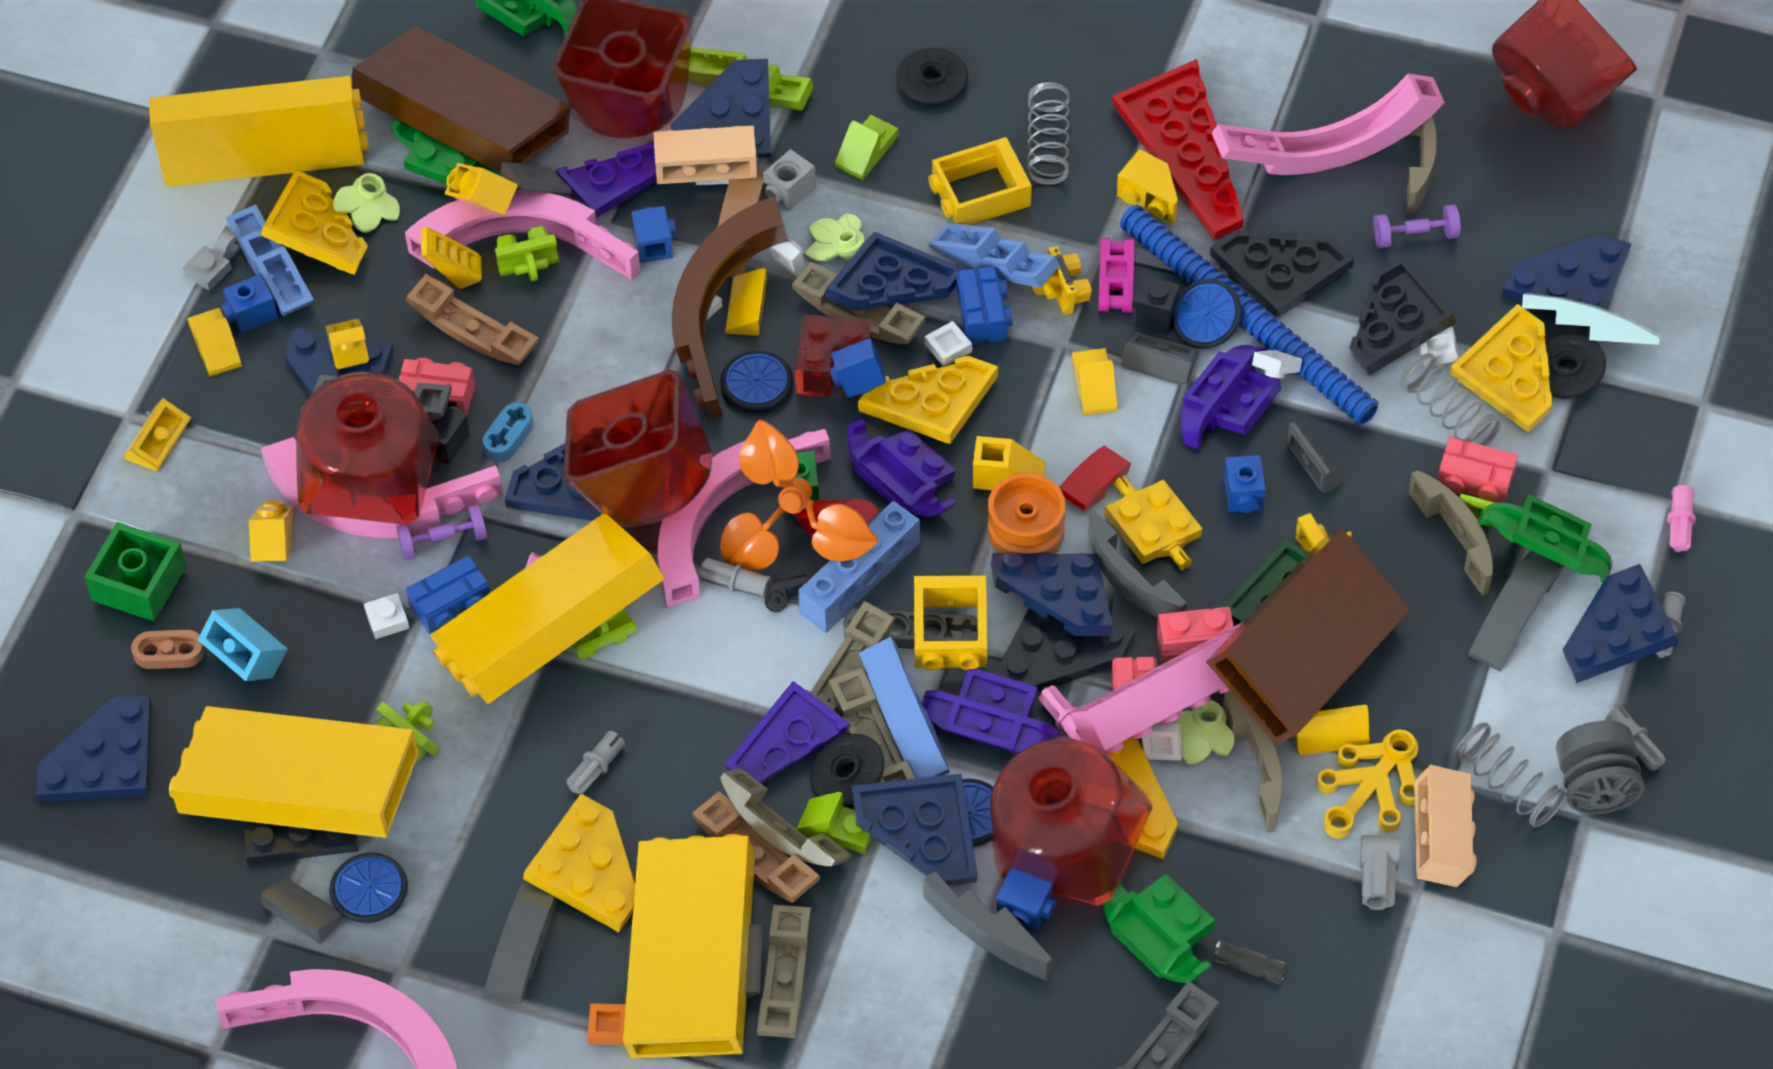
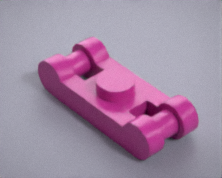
M1100 238L1098 312H1109V309H1122V312L1132 313L1134 239L1124 238V242L1111 241V238ZM1109 290L1123 291V295H1109Z

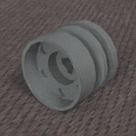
M1594 721L1572 728L1557 740L1555 749L1560 769L1564 774L1563 784L1567 790V801L1572 809L1586 814L1610 813L1626 808L1643 795L1645 785L1641 776L1640 765L1636 760L1637 751L1633 735L1628 726L1615 721Z

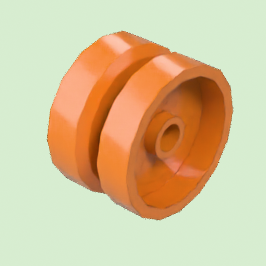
M1018 473L1004 478L995 485L988 498V539L994 551L997 553L1055 554L1059 550L1064 540L1065 497L1059 486L1049 478L1036 473Z

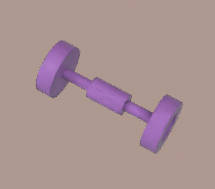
M1455 204L1443 206L1442 220L1429 221L1428 218L1404 221V225L1390 227L1386 214L1375 215L1373 219L1374 236L1379 249L1391 246V233L1405 232L1408 235L1429 232L1430 228L1441 226L1444 227L1448 239L1459 238L1461 233L1459 212Z
M479 505L468 507L469 522L454 526L451 522L428 528L427 533L410 536L407 524L396 526L404 559L415 558L413 543L428 539L434 542L454 537L455 532L470 528L473 529L476 541L487 539L486 528Z

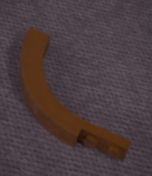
M775 196L743 209L716 228L692 255L676 289L672 309V335L680 363H687L691 379L697 377L699 387L693 388L699 408L705 406L710 418L723 415L705 346V327L708 312L719 288L736 268L757 253L788 241Z

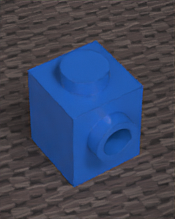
M665 206L631 211L637 251L639 252V262L645 263L673 258L671 239L677 238L674 219H667Z
M261 274L223 289L226 303L221 305L222 311L229 324L235 323L240 334L278 319L274 298Z
M870 338L832 353L834 367L830 368L832 379L836 387L843 386L848 398L857 394H865L875 387L886 384L882 362Z
M1260 455L1225 458L1224 484L1228 511L1249 513L1255 510H1264L1266 489Z
M1011 867L996 897L997 912L1006 907L1024 928L1030 927L1035 930L1039 929L1043 919L1049 920L1057 902L1053 898V883Z

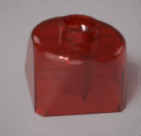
M581 0L551 69L568 104L571 106L572 112L584 126L608 137L636 138L662 129L677 116L686 95L690 66L693 21L687 12L634 0Z
M1538 0L1492 43L1494 61L1504 77L1501 83L1511 100L1526 114L1532 117L1539 115L1551 125L1564 130H1571L1637 70L1635 63L1578 0Z
M668 369L577 400L567 410L563 479L600 514L608 515L620 526H645L671 517L695 499L711 474L712 453L710 445L681 375L675 370Z
M356 372L333 378L318 387L307 398L301 408L296 430L298 504L305 513L407 525L419 518L440 434L420 400L407 385L388 375L373 372Z
M1055 738L1033 744L1016 754L1003 767L991 793V833L997 872L1001 878L1006 879L1012 867L1053 883V893L1096 906L1101 905L1113 898L1153 808L1147 794L1120 766L1092 744L1070 738Z

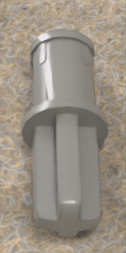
M707 558L702 563L700 569V576L703 579L729 586V590L733 592L738 589L765 598L771 586V576L743 569L741 564L732 566Z
M1667 592L1663 595L1662 608L1677 636L1683 626L1680 619L1686 599L1680 593ZM1674 646L1655 654L1658 655V658H1665L1672 654Z
M1617 707L1606 716L1605 720L1620 722L1629 727L1633 735L1637 756L1650 771L1657 770L1665 763L1664 755L1647 737L1648 730L1645 727H1640L1624 707Z
M607 731L591 752H585L583 755L584 760L566 782L573 793L584 794L600 774L604 775L608 772V765L626 746L622 737L610 747L609 744L618 734L613 731Z

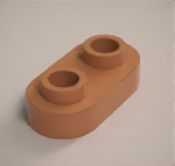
M193 630L147 631L139 634L132 642L131 651L136 664L145 669L187 668L195 666L203 659L205 647L198 641L200 635ZM191 650L190 653L182 654L184 651ZM150 652H156L155 655H147Z

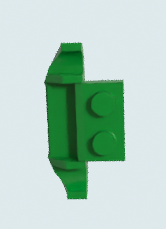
M476 0V7L523 37L544 24L550 27L557 22L563 27L564 36L568 39L580 33L579 15L576 5L572 0Z
M397 118L390 126L396 138L411 149L404 159V167L408 171L446 184L451 170L456 168L457 163L483 168L501 176V173Z
M1530 494L1526 496L1521 507L1510 503L1497 502L1488 505L1481 512L1478 523L1483 526L1486 524L1493 525L1512 543L1515 542L1574 570L1575 573L1598 575L1601 578V582H1604L1605 578L1610 575L1613 566L1611 556L1603 547L1587 539L1592 524Z
M1114 872L1099 882L1105 916L1111 928V933L1159 979L1164 977L1173 982H1193L1211 970V964L1207 960L1202 963L1192 954L1191 946L1216 928L1215 919L1167 874L1163 875L1138 895L1133 890L1128 893L1122 886L1118 875Z

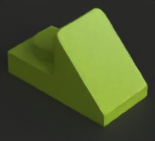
M870 115L863 124L852 121L837 155L835 167L863 180L899 137L898 128L873 115Z
M842 792L809 799L796 828L797 830L809 837L824 833L841 847L866 854L873 837L856 826L854 809L843 806Z

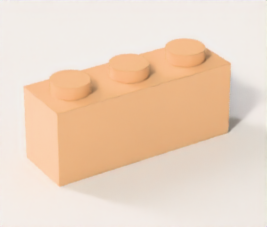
M754 126L653 132L657 184L757 178Z
M1430 765L1414 781L1416 876L1418 879L1458 887L1469 875L1473 874L1477 862L1476 855L1473 853V837L1476 826L1475 822L1472 821V805L1475 795L1474 790L1471 789V774Z

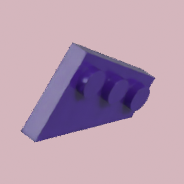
M654 142L617 152L616 157L598 162L595 158L584 161L585 166L568 170L566 166L555 169L556 173L571 188V194L581 204L595 210L596 218L657 182Z
M792 681L726 762L725 767L729 771L742 768L763 785L851 728V725L796 682Z

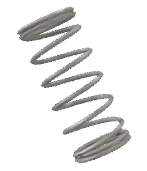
M1054 82L1038 84L1028 94V107L1030 109L1028 113V121L1030 123L1028 135L1030 138L1027 143L1029 150L1027 155V174L1035 182L1046 185L1062 182L1068 177L1070 172V164L1065 159L1070 155V150L1066 146L1070 141V136L1066 132L1070 127V121L1066 117L1070 114L1068 104L1070 103L1071 94L1066 87ZM1045 89H1060L1067 95L1065 103L1059 100H1045L1036 104L1033 101L1034 95ZM1050 102L1062 104L1056 107L1039 106L1041 104ZM1065 107L1067 108V113L1064 116L1059 114L1040 116L1034 111V109L1043 112H1057ZM1032 113L1037 116L1033 121L1031 120ZM1056 116V117H1060V118H1046V117ZM1039 119L1049 121L1065 119L1067 127L1064 130L1059 128H1044L1041 130L1034 123ZM1031 127L1037 130L1033 135H1031ZM1049 130H1056V131H1059V132H1047V131H1049ZM1040 132L1050 135L1064 133L1067 136V140L1064 144L1059 142H1044L1041 144L1033 139V137ZM1031 141H1033L1035 144H1037V145H1036L1034 148H1032V149H1031ZM1049 144H1055V145H1058V146H1047V145H1049ZM1040 146L1051 149L1064 147L1067 151L1063 158L1055 155L1037 156L1033 153ZM1031 154L1035 157L1032 160H1030ZM1038 161L1060 162L1066 169L1061 173L1047 174L1038 171L1032 165ZM1030 168L1044 176H1062L1056 179H1041L1034 176Z
M1431 353L1423 354L1411 362L1401 376V386L1409 393H1417V401L1421 405H1429L1431 416L1442 417V426L1445 429H1454V437L1456 439L1471 442L1472 439L1487 430L1493 421H1496L1490 434L1479 443V445L1487 446L1500 430V419L1494 413L1487 414L1478 421L1466 439L1459 438L1457 436V429L1471 421L1478 414L1482 407V401L1471 404L1462 413L1456 426H1446L1444 423L1445 416L1453 413L1465 403L1469 397L1470 390L1464 389L1457 393L1448 403L1443 414H1434L1432 405L1446 397L1454 389L1458 379L1457 377L1449 378L1436 390L1431 402H1422L1420 392L1428 389L1444 374L1445 366L1439 365L1436 367L1437 359ZM1432 358L1424 374L1407 385L1413 369L1424 360ZM1442 368L1440 374L1430 384L1423 387L1427 379L1436 370ZM1455 380L1450 389L1435 400L1441 389L1450 381ZM1419 386L1418 390H1410ZM1467 392L1464 399L1456 407L1448 411L1452 403L1461 394ZM1479 404L1478 409L1467 420L1460 423L1467 412Z
M1484 722L1473 727L1459 742L1455 750V757L1461 763L1468 764L1474 762L1473 773L1476 776L1489 774L1488 787L1490 789L1503 787L1502 799L1504 802L1518 800L1516 812L1519 815L1531 813L1529 818L1530 825L1540 827L1549 821L1565 801V791L1558 789L1557 785H1553L1542 795L1534 808L1521 812L1519 810L1521 799L1540 782L1543 772L1533 776L1520 795L1507 799L1505 791L1508 784L1525 770L1529 760L1521 761L1511 772L1506 782L1498 786H1492L1490 780L1493 772L1510 758L1514 752V746L1508 747L1489 771L1478 773L1476 766L1479 759L1496 745L1500 739V733L1493 735L1487 741L1491 734V726ZM1485 728L1482 736L1475 743V745L1466 753L1462 754L1464 747L1467 745V743L1479 731ZM1479 751L1477 757H1475V758H1473V759H1471V760L1465 761V760L1469 759L1470 757H1472L1475 753H1477V752ZM1559 795L1551 809L1536 821L1543 808Z

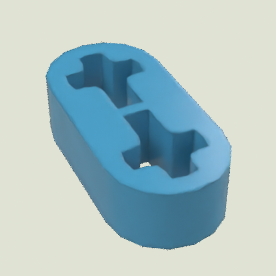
M520 402L507 405L486 431L483 437L484 453L489 460L494 462L507 461L518 450L533 428L532 411L529 406ZM511 419L517 420V421L513 424V426H512ZM503 439L505 441V446L499 445L503 441Z

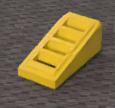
M429 227L421 229V256L457 288L461 290L481 280V256L477 252Z

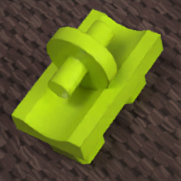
M544 226L531 228L527 232V241L517 243L515 236L511 234L499 236L495 252L500 277L513 273L516 276L528 273L531 282L538 280L537 270L548 268L549 264L559 262L555 235H549Z
M623 608L574 643L572 647L579 658L588 659L596 655V651L606 645H618L627 641L628 635L637 632L636 624L629 617L625 608Z
M384 701L377 707L376 710L382 716L375 725L413 729L419 750L416 763L427 752L434 757L441 749L419 731L422 727L427 731H431L435 726V722L430 719L433 708L429 703L425 701L417 705H413L411 702L405 703L403 711L408 714L406 719Z

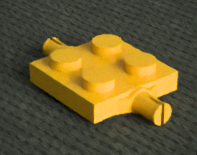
M1126 476L1116 479L1114 486L1119 490L1123 498L1105 506L1104 516L1140 562L1145 564L1158 557L1171 556L1180 570L1189 568L1193 561L1182 548L1187 543L1200 538L1203 528L1167 483L1161 480L1144 489L1136 490Z

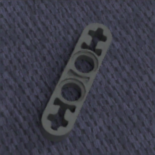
M858 610L849 612L844 618L843 629L845 638L847 637L845 630ZM884 611L895 617L894 624H900L905 628L902 634L896 636L889 634L888 638L892 637L898 648L915 649L914 612ZM923 612L924 627L933 625L941 630L939 635L935 637H926L924 635V641H978V623L975 616ZM947 627H951V637H947ZM964 629H971L970 637H963Z

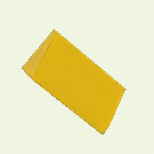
M766 268L733 277L725 334L759 336L767 286Z
M162 398L153 408L126 450L123 458L129 462L158 471L192 417Z
M1367 705L1318 711L1302 730L1294 736L1298 754L1309 755L1337 751L1342 745L1348 743L1356 746L1369 744Z

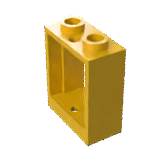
M1007 137L932 160V174L928 176L932 192L934 194L938 193L941 198V208L944 216L947 219L951 218L953 223L973 225L1031 206L1032 185ZM994 168L998 169L1008 189L959 204L949 184L950 182Z
M914 576L915 668H925L927 670H939L941 668H961L964 670L987 668L986 576ZM977 607L978 641H924L923 608Z

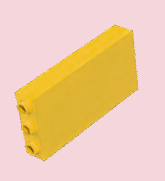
M351 76L149 98L150 126L166 187L294 173L295 170L305 172L364 165L363 151H369L367 131L361 132V130H365L363 110H357L361 109L359 88L353 89Z
M604 512L432 633L430 636L437 646L433 653L444 668H448L458 683L461 682L472 697L479 695L488 705L662 582L664 577L651 554Z
M206 706L201 719L197 720L194 725L193 738L189 747L185 748L182 753L179 771L170 781L169 794L174 799L178 813L387 838L419 755V750L413 729Z
M727 834L724 837L705 838L703 836H690L687 839L671 840L659 837L651 841H639L623 1043L631 1059L743 1054L749 925H751L755 852L749 836Z

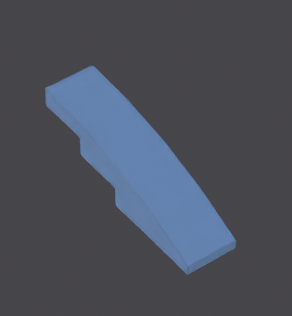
M256 204L225 217L229 230L237 236L236 242L240 246L242 253L256 276L261 274L274 298L276 307L283 316L314 303L312 295L285 246H281V244L261 236L265 220Z
M948 222L929 243L932 250L975 270L994 266L997 268L1000 279L1041 288L1060 267L1055 256L1031 253L1025 242L1001 239L995 228Z
M889 637L859 652L886 722L904 761H907L914 778L944 776L950 773L932 721L921 703L913 678L906 671L896 642L892 637Z

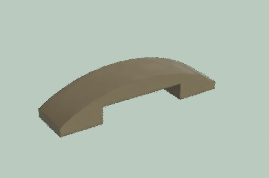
M1433 116L1407 135L1421 136L1420 167L1409 168L1407 214H1414L1420 207L1432 181L1437 146Z
M811 261L792 284V288L801 297L830 318L850 329L878 340L908 344L926 321L925 316L898 303L893 308L884 306L855 311L825 298L826 288L838 274Z
M1421 471L1412 472L1409 486L1410 496L1426 518L1438 513L1441 515L1467 551L1464 571L1482 596L1489 594L1493 575L1492 555L1489 543L1478 520L1467 505L1444 484Z
M864 601L845 630L847 637L811 692L807 689L806 691L840 715L828 683L829 680L861 667L867 677L859 652L887 639L894 625L895 617Z
M861 667L830 679L828 683L840 716L851 725V728L846 730L847 733L866 735L875 740L882 749L884 771L879 783L915 779L907 761L902 760L876 705L877 698L863 668Z
M1231 691L1225 692L1223 709L1226 713L1227 725L1234 733V741L1248 738L1264 781L1258 784L1256 803L1267 832H1274L1278 822L1282 794L1281 767L1275 745Z
M742 768L722 774L720 779L736 810L755 832L774 847L790 856L795 854L800 860L817 865L834 866L850 859L851 854L826 834L822 833L807 838L765 805L762 799L768 789Z
M773 905L769 934L770 946L763 999H761L757 1035L796 1037L804 987L811 907Z

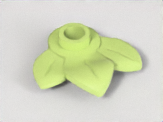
M373 173L363 174L355 180L352 186L340 188L333 201L334 210L351 213V220L354 226L364 233L375 230L381 218L392 221L398 220L400 213L397 200L386 193L384 181Z
M846 213L838 221L831 218H822L813 222L809 229L816 241L804 252L805 257L816 261H829L840 256L842 259L850 260L866 242L864 234L861 232L862 223L860 219L853 214Z
M1211 700L1200 707L1192 709V711H1181L1182 716L1170 722L1180 724L1183 746L1182 759L1186 764L1201 763L1209 757L1212 751L1222 756H1228L1233 749L1234 733L1226 725L1224 709L1215 701ZM1204 718H1211V719H1213L1214 721H1212V722H1206V721H1203L1202 719H1204Z

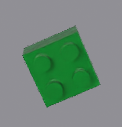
M116 522L84 578L91 601L155 622L187 565L180 542Z

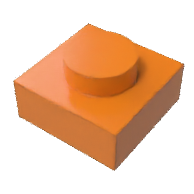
M590 1003L588 1044L624 1045L623 1033L626 1004Z

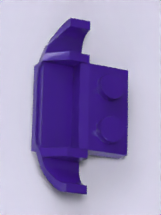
M1239 345L1225 353L1221 351L1217 353L1183 397L1181 430L1184 445L1199 450L1202 446V435L1205 428L1213 431L1216 426L1245 436L1282 389L1280 379L1256 372L1255 366H1252L1254 352L1268 350L1258 346Z
M860 419L849 424L847 443L849 455L855 464L854 472L889 503L895 501L904 509L924 517L936 516L953 509L957 503L954 499L951 498L941 502L934 494L936 488L953 481L956 469L916 434L907 429L887 439L880 435L870 440L866 433L865 421Z
M976 668L967 670L959 696L942 691L927 690L921 702L932 722L945 733H954L1011 751L1013 754L1031 753L1040 749L1056 751L1061 737L1060 732L1052 726L1029 718L1038 694V687Z

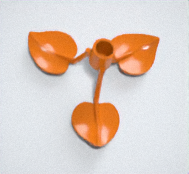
M763 420L757 421L741 447L739 453L740 467L745 476L757 484L764 485L773 480L775 486L784 487L778 497L780 506L763 525L760 519L753 513L747 512L735 516L725 527L721 538L720 549L724 562L732 566L741 564L743 569L761 570L771 565L779 553V541L776 535L768 529L784 511L795 514L801 512L804 508H806L811 527L817 530L812 538L813 548L824 558L832 561H849L871 550L878 542V537L870 530L864 518L848 505H829L820 512L818 522L816 521L812 507L814 502L810 500L812 496L811 485L803 478H794L799 468V459L794 447L778 429Z

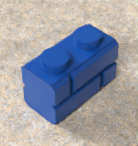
M994 266L979 268L977 271L975 269L959 270L956 273V290L965 336L972 345L982 344L985 341L989 343L1004 341L1007 338V327L1013 326L1011 307L1004 306L1003 300L1007 299L1005 279H999L997 268Z
M466 556L407 587L406 593L410 608L417 618L420 619L428 634H431L488 595L490 589L488 582L481 572L478 571L474 562L469 556Z

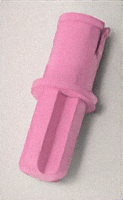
M1687 485L1675 486L1671 491L1672 507L1667 517V521L1671 525L1669 545L1673 548L1674 552L1678 553L1690 549L1692 526L1696 522V516L1693 513V496L1695 491Z
M1052 685L1045 688L1039 696V701L1056 720V727L1063 729L1080 751L1085 750L1086 747L1070 712L1078 709V707H1073L1057 687Z

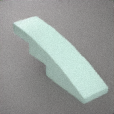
M1532 293L1523 294L1522 308L1557 310L1556 324L1590 326L1589 340L1655 345L1662 343L1661 335L1629 318L1598 306L1563 297Z

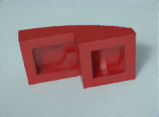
M1103 445L1084 460L1059 488L1068 501L1086 511L1105 498L1108 487L1114 484L1116 479L1128 474L1131 463Z

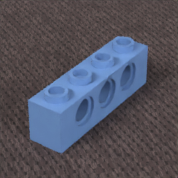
M892 501L868 524L870 530L878 537V542L871 550L849 561L830 560L798 590L800 614L825 633L920 544V519L895 501Z

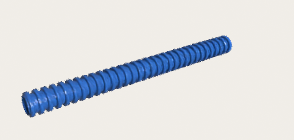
M1139 204L1130 207L1123 214L1120 228L1127 231L1128 235L1134 237L1138 243H1142V246L1145 249H1149L1151 254L1157 255V259L1162 262L1164 261V264L1171 268L1174 273L1179 274L1181 279L1186 280L1187 284L1190 285L1204 279H1217L1230 285L1238 294L1242 306L1239 327L1247 330V333L1254 336L1256 341L1262 342V346L1301 358V369L1297 374H1300L1302 379L1308 380L1309 385L1315 386L1316 390L1319 393H1323L1326 399H1331L1333 405H1339V409L1342 412H1346L1349 418H1354L1356 424L1363 425L1372 419L1379 405L1375 398H1371L1368 392H1363V388L1359 385L1355 386V382L1352 379H1348L1345 373H1340L1339 368L1332 366L1329 360H1324L1322 354L1317 353L1313 347H1309L1306 341H1301L1300 336L1294 334L1290 328H1286L1283 322H1278L1277 317L1271 316L1267 309H1263V306L1256 303L1254 298L1248 297V294L1240 290L1238 285L1233 284L1232 280L1225 278V275L1222 272H1218L1215 266H1210V262L1206 259L1203 260V257L1195 253L1193 248L1188 247L1186 242L1181 241L1177 235H1173L1171 230L1166 229L1165 225L1159 223L1155 217H1151V214L1146 210L1144 211L1143 207Z

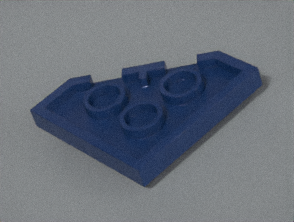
M768 59L734 60L671 124V130L754 126L756 158L771 157Z
M874 231L828 285L825 298L855 311L891 306L896 303L906 304L947 298L956 287V273L959 270H964V268Z
M1599 233L1514 262L1503 287L1502 296L1523 303V294L1532 293L1563 297L1607 309L1630 253L1632 243ZM1548 310L1557 313V310Z
M293 328L284 356L287 365L292 372L297 374L302 381L303 387L312 398L319 375L352 377L355 386L382 388L394 349L392 343L365 339L369 361L364 364L337 369L327 333ZM324 412L333 428L362 433L368 432L370 423L351 420Z
M597 425L586 431V436L572 444L566 442L545 453L544 459L529 467L523 465L514 470L505 497L506 507L593 521L604 512L610 517L632 441L631 430Z
M992 553L990 564L995 588L1005 594L1012 591L1024 599L1023 605L1046 619L1050 615L1065 623L1064 629L1075 636H1111L1113 624L1097 554Z
M1641 564L1605 578L1562 651L1576 683L1679 644L1676 633Z
M150 695L111 698L45 756L37 765L36 797L38 802L148 795L152 710Z
M962 774L852 786L851 794L856 826L926 877L936 872L947 885L977 882L978 875Z

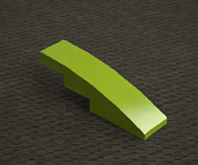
M687 46L675 72L679 76L708 87L734 60L747 59L746 53ZM768 64L770 106L802 111L814 88L811 78L782 75L778 65Z

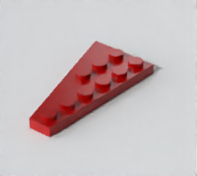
M1195 59L1113 95L1112 105L1150 155L1168 163L1174 188L1213 240H1217L1235 230L1243 228L1244 219L1235 188H1233L1227 161L1222 158L1212 135V131L1217 126L1212 108L1209 107L1204 81H1202L1198 60Z

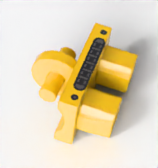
M1058 246L1048 248V254L1056 257L1060 267L1041 288L1032 287L1033 292L1040 296L1046 295L1047 299L1056 297L1063 316L1073 314L1075 304L1090 300L1091 285L1086 278L1073 281L1071 277L1079 276L1081 273V261L1077 253L1061 255Z

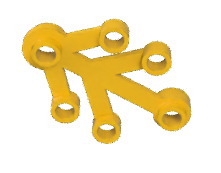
M1402 729L1394 730L1385 736L1382 743L1357 746L1350 743L1344 744L1338 750L1337 761L1341 767L1347 770L1335 771L1333 769H1324L1319 772L1317 788L1324 794L1336 792L1339 786L1361 783L1343 806H1332L1326 811L1323 826L1328 835L1335 839L1347 837L1353 830L1354 817L1375 791L1380 807L1378 818L1380 829L1385 832H1394L1399 828L1401 814L1395 808L1388 775L1396 766L1402 784L1399 789L1398 799L1404 806H1415V796L1408 797L1404 794L1406 791L1415 793V777L1411 762L1418 754V743L1410 732ZM1402 747L1405 751H1397L1394 748ZM1350 753L1355 757L1353 759H1347L1343 756V754ZM1381 758L1376 766L1352 769L1358 765L1361 759ZM1329 778L1332 779L1334 783L1325 784L1322 780ZM1390 816L1393 817L1396 821L1389 823L1386 822L1383 818ZM1341 823L1344 827L1337 828L1332 824Z

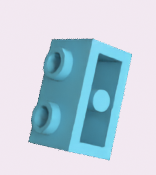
M240 608L213 610L198 638L199 642L245 681L273 678L288 648Z

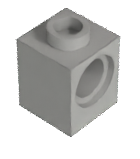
M791 149L763 172L764 193L768 199L775 196L777 204L779 203L787 210L793 208L816 187L815 166Z

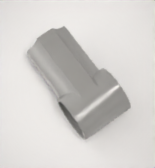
M1362 835L1360 868H1363L1362 904L1367 905L1370 909L1384 910L1387 907L1394 906L1396 871H1398L1400 838L1369 835Z

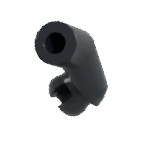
M803 574L774 581L765 596L766 608L772 612L782 611L792 595L799 594L798 590L808 582L807 575Z

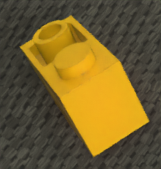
M1139 149L1118 174L1117 196L1130 205L1139 204L1156 219H1162L1174 225L1177 220L1178 199L1168 163Z
M457 163L456 168L452 169L447 177L446 185L448 187L445 194L491 213L505 216L518 184L486 169Z
M976 437L973 460V489L993 490L994 486L1004 478L1018 473H1036L1045 477L1046 462L1014 440Z
M284 501L263 502V506H259L249 519L251 562L286 561L292 548L294 506H284Z

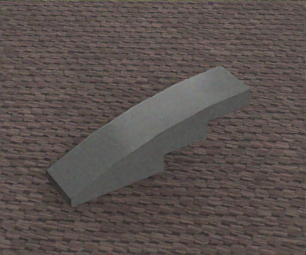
M936 872L923 879L924 898L951 925L978 946L1008 964L1047 981L1052 977V958L1006 907L993 915L971 889L958 897Z
M523 880L508 915L484 988V996L487 999L521 1005L529 978H533L539 953H543L558 899Z

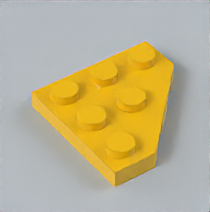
M295 170L266 220L261 236L301 252L308 257L332 265L339 270L355 275L366 254L368 245L362 237L357 238L353 232V223L347 213L334 210L333 199L331 198L332 190L328 184Z
M1517 304L1450 366L1449 375L1457 377V381L1527 433H1530L1551 413L1552 396L1549 385L1544 322Z
M964 356L954 359L955 364L936 368L935 364L909 370L908 376L892 380L885 376L886 384L875 387L863 394L858 401L859 412L951 444L999 376L998 366L970 356Z
M1130 737L1122 741L1124 747L1109 755H1104L1102 751L1091 752L1061 813V821L1164 860L1177 832L1178 822L1138 739L1133 740Z
M580 794L524 871L523 880L555 896L613 930L620 932L633 913L634 879L613 811Z

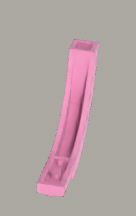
M1408 73L1396 87L1376 103L1351 117L1327 126L1306 131L1274 132L1218 124L1212 131V135L1223 159L1264 164L1268 174L1298 175L1315 173L1353 163L1387 148L1421 126L1445 102L1433 77Z
M516 190L505 216L491 213L461 200H456L429 213L405 231L408 253L433 269L435 267L421 256V229L424 227H429L466 246L469 243L486 237L506 233H527L531 228L544 226L549 235L554 234L555 238L577 246L630 280H633L640 273L639 252L631 243L623 242L611 235L605 227L597 226L595 210L569 198L551 193Z
M825 429L806 432L799 437L788 440L796 453L814 451L816 464L830 460V443ZM744 442L718 453L695 470L681 485L665 512L659 532L657 558L659 570L664 577L660 584L666 607L700 597L698 576L693 564L694 547L698 535L708 517L723 501L740 489L755 483L745 476L740 467L739 453Z
M294 437L261 448L265 468L272 482L291 505L322 525L352 535L372 538H398L396 526L407 524L410 536L427 533L428 528L440 526V517L454 515L468 507L481 503H490L496 498L503 496L501 477L496 465L424 490L405 494L382 495L352 490L326 478L307 461Z
M309 969L290 972L291 985H271L264 990L247 993L236 991L224 997L216 998L217 1012L223 1029L310 1014L344 1016L367 1023L385 1033L404 1050L416 1069H457L451 1048L433 1019L416 1002L399 990L368 976L337 970Z

